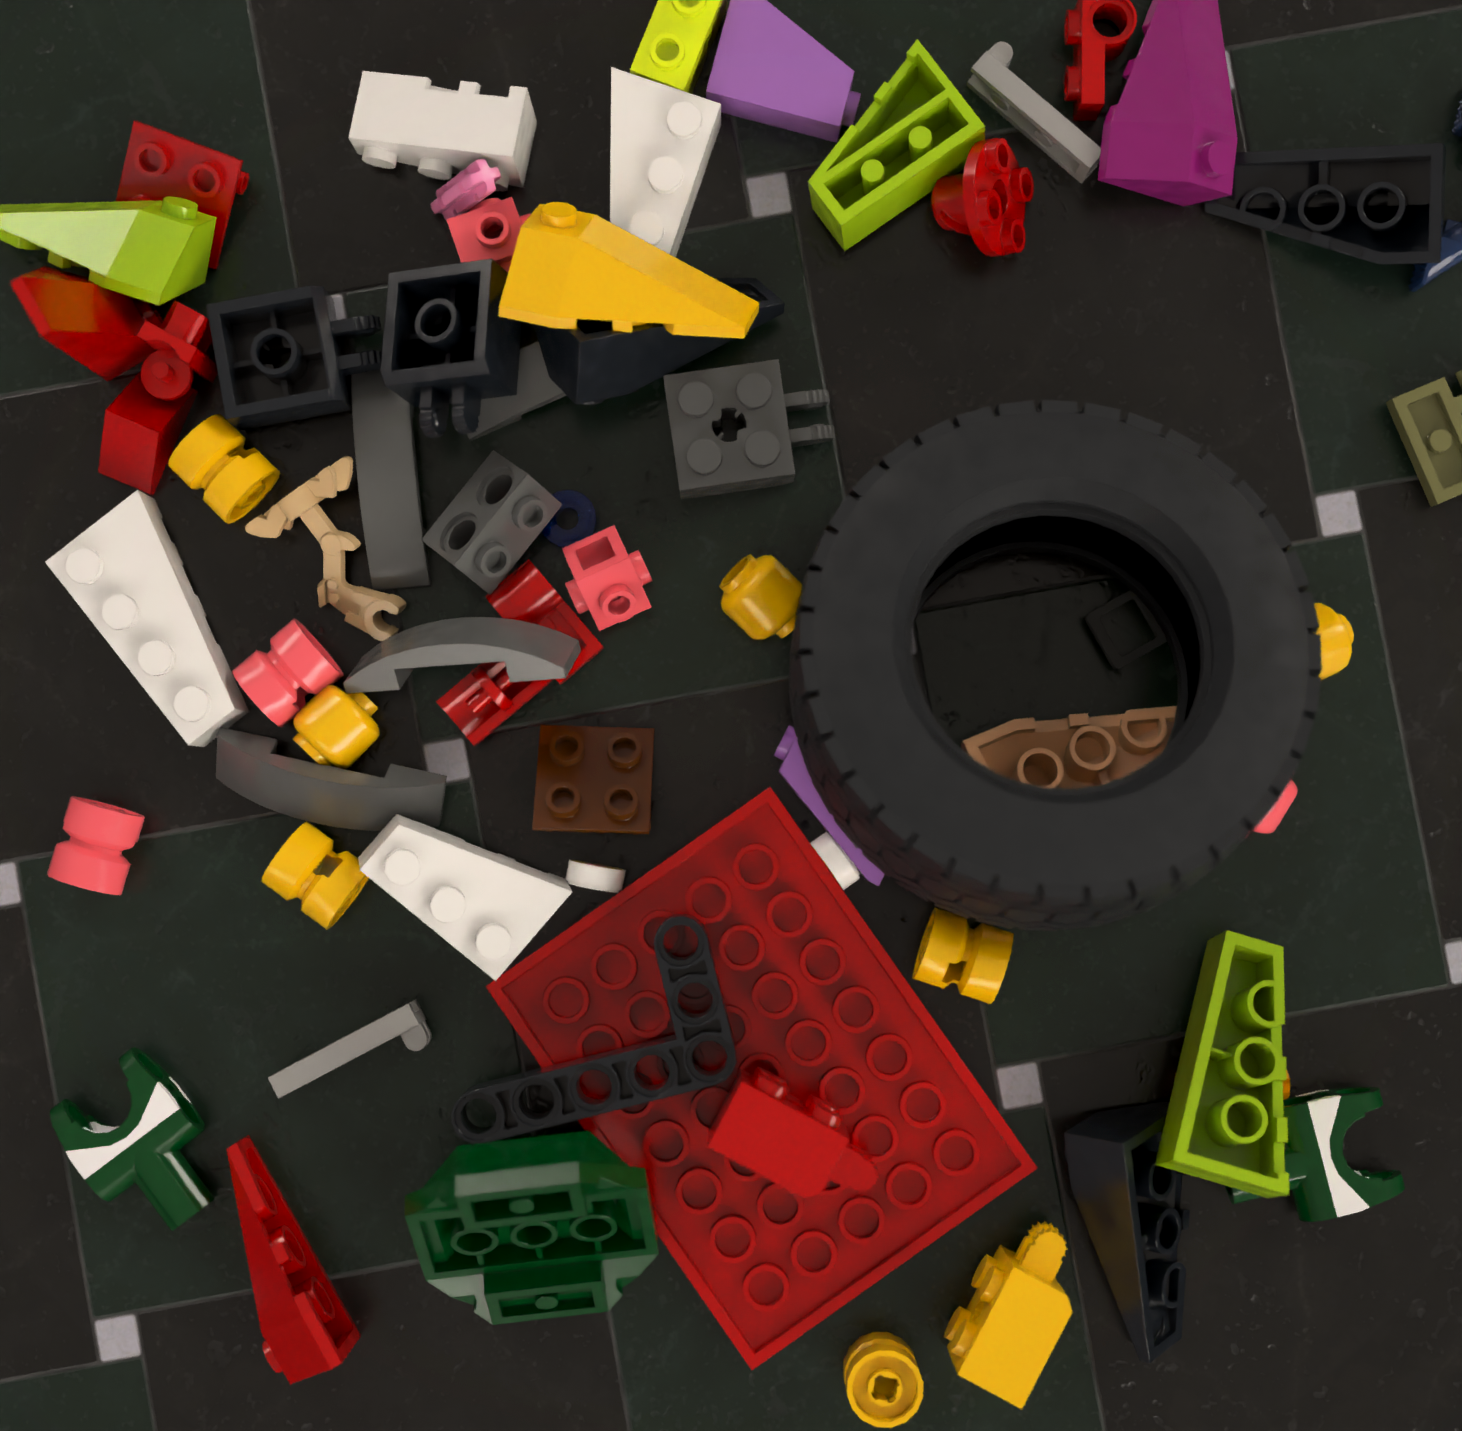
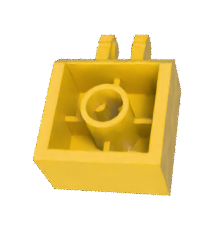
M1046 1221L1043 1223L1037 1222L1036 1225H1032L1031 1230H1028L1029 1235L1024 1236L1016 1253L999 1245L994 1257L988 1254L983 1257L971 1282V1286L976 1288V1291L968 1307L965 1309L959 1306L955 1310L944 1334V1338L949 1340L947 1349L957 1375L1021 1409L1072 1314L1068 1296L1055 1278L1062 1264L1061 1258L1066 1256L1064 1253L1068 1250L1065 1246L1067 1242L1065 1239L1063 1240L1064 1236L1058 1232V1228L1053 1227L1052 1223L1047 1224Z

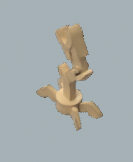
M344 456L282 498L264 515L261 514L247 523L245 530L247 533L259 537L277 538L281 535L283 529H292L294 520L300 517L320 543L323 551V579L317 586L319 607L321 608L329 602L346 615L344 621L370 634L374 639L384 641L397 634L399 629L384 622L381 610L398 615L406 608L407 602L395 594H387L363 586H354L346 581L345 550L354 551L361 546V543L354 535L337 530L318 504L325 498L337 496V491L349 488L353 475V459L350 456Z

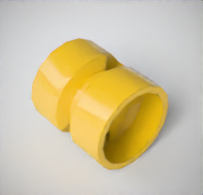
M216 414L201 422L179 443L169 458L168 466L191 489L203 488L205 490L203 501L221 519L230 524L245 516L266 497L277 482L280 471L256 448L245 450V437L223 415Z
M305 822L288 838L265 870L261 882L287 901L298 897L302 900L301 911L328 930L354 902L366 885L369 877L360 871L359 860L349 851L335 853L333 851L334 840L311 823Z
M934 908L918 949L912 978L943 989L949 984L955 983L957 984L959 994L992 1004L1000 989L1009 963L1014 933L984 923L972 929L969 928L967 918Z
M871 1332L859 1337L849 1347L843 1360V1377L852 1410L862 1421L875 1427L892 1428L907 1422L917 1412L923 1399V1380L909 1345L902 1338L889 1332Z

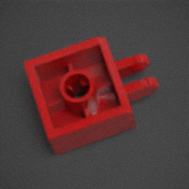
M757 1066L753 1075L740 1069L708 1130L707 1147L804 1199L822 1194L829 1179L845 1188L851 1187L852 1192L856 1190L859 1194L861 1191L867 1193L868 1189H873L872 1186L877 1184L876 1178H879L876 1173L878 1169L874 1167L876 1164L874 1161L872 1162L873 1158L872 1156L869 1157L867 1152L861 1153L860 1148L848 1143L850 1138L842 1122L843 1118L839 1115L840 1110L811 1094L808 1095L805 1102L788 1094L790 1091L787 1088L788 1082Z

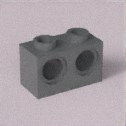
M493 450L421 540L488 594H492L563 504L529 474Z

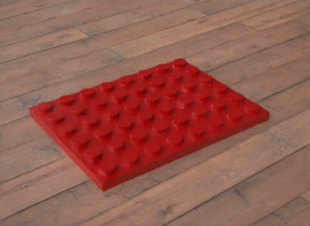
M771 787L761 792L503 973L496 981L494 980L485 986L541 1068L674 1035L675 1030L654 949V938L658 927L666 918L674 914L694 916L704 925L708 934L735 1042L736 1064L733 1073L725 1081L714 1086L579 1119L578 1121L585 1131H590L630 1167L646 1169L659 1238L751 1370H754L1038 1168ZM685 925L671 927L664 937L667 950L672 955L678 957L691 955L698 946V937L695 931ZM700 983L687 984L679 992L681 1006L687 1012L693 1014L706 1011L713 1001L710 990ZM712 1040L699 1043L694 1049L693 1058L700 1068L707 1071L716 1070L725 1063L727 1053L718 1042ZM647 1055L637 1062L636 1072L643 1082L657 1085L667 1079L669 1067L661 1057ZM757 1066L788 1082L787 1088L790 1090L788 1094L805 1102L808 1095L811 1094L840 1110L839 1115L843 1118L842 1122L850 1138L848 1143L860 1148L861 1153L867 1152L869 1157L872 1156V1162L874 1161L876 1164L874 1167L878 1169L876 1173L879 1178H876L877 1184L872 1186L873 1189H868L867 1193L861 1191L859 1194L856 1190L852 1192L851 1187L845 1188L829 1179L822 1194L804 1199L707 1147L708 1130L740 1069L753 1075ZM588 1070L580 1076V1087L583 1093L590 1098L602 1099L612 1091L611 1081L602 1071Z

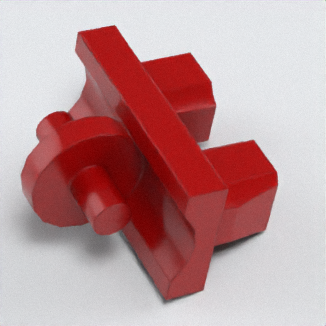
M174 301L160 328L145 320L137 336L156 350L146 358L141 368V381L151 395L164 401L181 398L191 388L194 379L193 370L204 379L213 383L218 370L217 365L209 359L214 350L209 319L180 302Z
M504 661L481 663L436 702L454 721L472 745L476 746L554 679L510 682Z

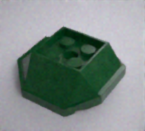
M590 1131L459 1145L422 1189L405 1195V1219L425 1281L451 1298L474 1305V1313L492 1325L608 1312L622 1297V1288L639 1277L659 1254L658 1234L646 1169L630 1167Z

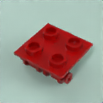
M135 120L133 121L116 202L163 200L167 196L184 198L195 202L198 205V212L217 217L208 267L217 269L235 193L242 195L245 192L249 182V173L241 171L243 164L241 159Z

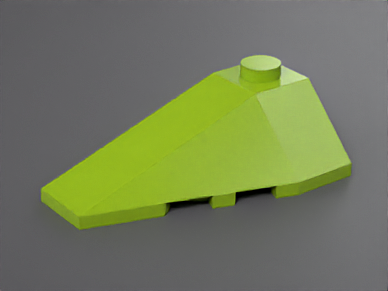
M172 196L156 201L0 204V240L19 249L49 250L47 262L62 269L71 268V266L86 267L90 269L88 281L103 288L159 306L205 283L217 217L198 212V205L193 201Z

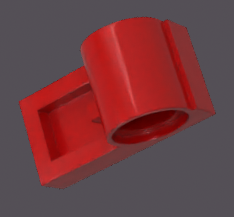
M1078 0L1074 10L1066 11L1064 42L1065 45H1074V66H1066L1064 100L1073 101V120L1096 121L1105 104V62L1117 58L1123 52L1137 23L1136 10L1130 0ZM1108 19L1116 24L1120 34L1115 37H1105L1096 31L1093 21Z
M529 559L504 579L492 594L485 596L502 618L541 625L579 640L581 652L567 677L556 679L560 685L604 649L602 644Z

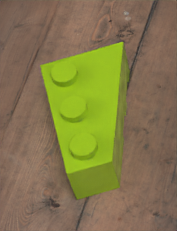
M918 39L907 51L906 60L888 83L884 81L874 94L873 103L856 125L851 124L808 180L812 209L844 251L930 193L938 179L962 171L973 145L985 139V125Z

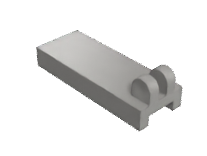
M1003 41L995 43L972 66L971 72L973 76L967 81L966 86L1082 184L1097 167L1100 161L1101 147L1010 71L1008 67L1013 57L1012 47Z
M415 999L268 1077V1080L279 1099L398 1035L401 1036L408 1049L419 1051L430 1043L432 1033L425 1021L426 1017L418 1001Z

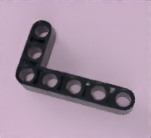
M674 914L663 921L658 927L654 938V949L675 1030L674 1035L472 1086L454 1104L451 1117L455 1132L464 1141L473 1144L492 1142L714 1086L725 1081L733 1073L736 1064V1048L708 934L704 925L694 916ZM685 925L695 931L698 937V946L691 955L678 957L672 955L667 950L664 937L671 927ZM690 983L705 985L712 994L713 1001L711 1006L702 1013L693 1014L687 1012L679 1002V992L685 985ZM712 1040L724 1047L727 1058L720 1068L707 1071L695 1063L693 1051L699 1043ZM647 1055L659 1056L666 1061L669 1067V1076L660 1084H647L639 1078L636 1072L637 1062ZM588 1070L602 1071L609 1077L612 1091L602 1099L590 1098L583 1093L580 1087V1076ZM532 1084L546 1086L554 1097L553 1108L545 1113L531 1111L523 1101L524 1089ZM473 1099H484L491 1103L496 1111L495 1124L481 1128L470 1122L466 1111L468 1102Z

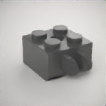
M779 359L663 376L681 500L792 483L795 478L792 448L825 443L835 439L833 425L814 424L804 428L789 430L786 412L820 409L830 404L829 391L824 389L784 394ZM734 419L735 424L740 422L744 427L737 431V440L733 442H725L724 434L720 433L716 436L713 430L720 427L722 420Z

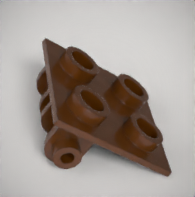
M540 725L532 829L547 832L649 834L652 813L651 790L654 728Z

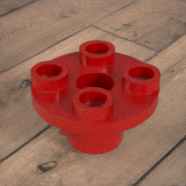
M1004 138L980 140L973 145L967 156L964 173L946 175L936 181L931 196L934 218L944 230H954L957 233L970 235L978 249L986 256L996 257L1020 253L1024 249L1026 242L1024 228L1025 202L1031 201L1034 194L1032 173L1028 167H1019L1012 149Z

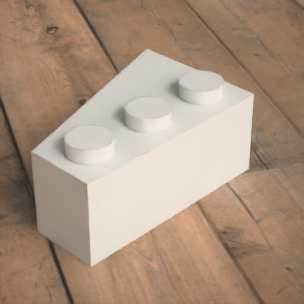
M611 67L610 223L676 258L721 127L720 103Z
M363 71L348 138L357 154L362 155V160L370 165L387 169L395 168L396 162L418 166L419 173L440 180H450L452 173L459 174L474 161L485 159L490 168L498 167L501 178L495 182L496 191H507L508 185L524 187L537 120L527 87L510 86L508 97L479 94L481 85L477 82L460 81L459 89L456 91L431 86V80L428 77Z
M395 814L358 857L361 872L495 981L573 892L565 878L534 869L516 862L513 858L500 853L490 852L467 843L464 839L399 814Z

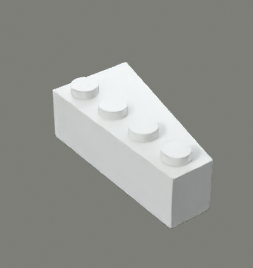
M136 490L45 561V563L189 746L205 747L217 738V733L221 727H231L245 716L249 710L222 649L215 641L205 618L207 615L198 596L195 595L182 566V559L175 544L171 542L155 499Z

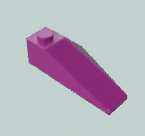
M1152 0L1142 25L1145 35L1137 57L1129 60L1122 76L1127 82L1118 104L1110 106L1103 124L1098 181L1181 206H1189L1231 196L1238 137L1218 0Z

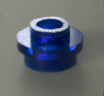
M562 490L552 494L563 505L542 530L545 537L559 547H566L591 536L597 522L596 512L591 501L585 495L573 490ZM564 510H573L579 515L578 524L573 529L565 530L558 525V516Z

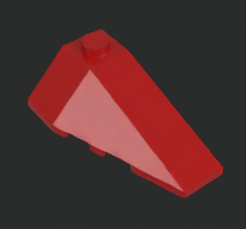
M43 266L11 281V286L40 336L106 381H110L145 361L150 354L156 351L137 336L145 320L159 328L163 323L162 318L152 303L98 286L88 281L89 277L48 266Z
M247 1135L226 1150L260 1329L266 1340L262 1343V1349L271 1368L276 1373L283 1371L288 1382L293 1384L340 1365L359 1340L361 1334L253 1141Z

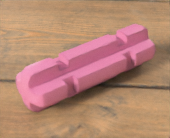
M485 159L474 161L436 191L437 199L431 203V209L434 214L442 213L447 221L449 218L464 214L471 207L496 191L495 182L501 178L498 167L490 168Z

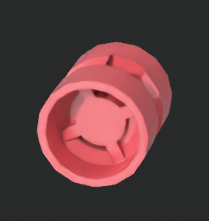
M295 618L270 638L271 650L268 653L256 650L232 670L234 678L249 698L272 722L281 728L292 720L296 713L306 704L305 696L308 693L317 695L323 688L333 685L344 676L342 670L327 650Z
M71 796L63 819V829L70 836V839L56 843L47 875L55 880L79 888L111 895H122L131 865L122 855V851L133 848L135 842H138L145 816L111 804Z

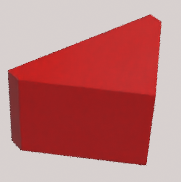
M140 371L105 410L98 473L153 496L198 391L190 388L184 396L172 401L157 399L145 389L141 381Z

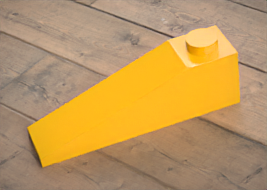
M564 202L540 203L521 226L499 305V317L556 329L576 330L577 319L612 321V332L632 333L633 326L662 323L665 330L672 335L741 339L745 338L759 312V302L609 221L595 214L577 211L573 205Z

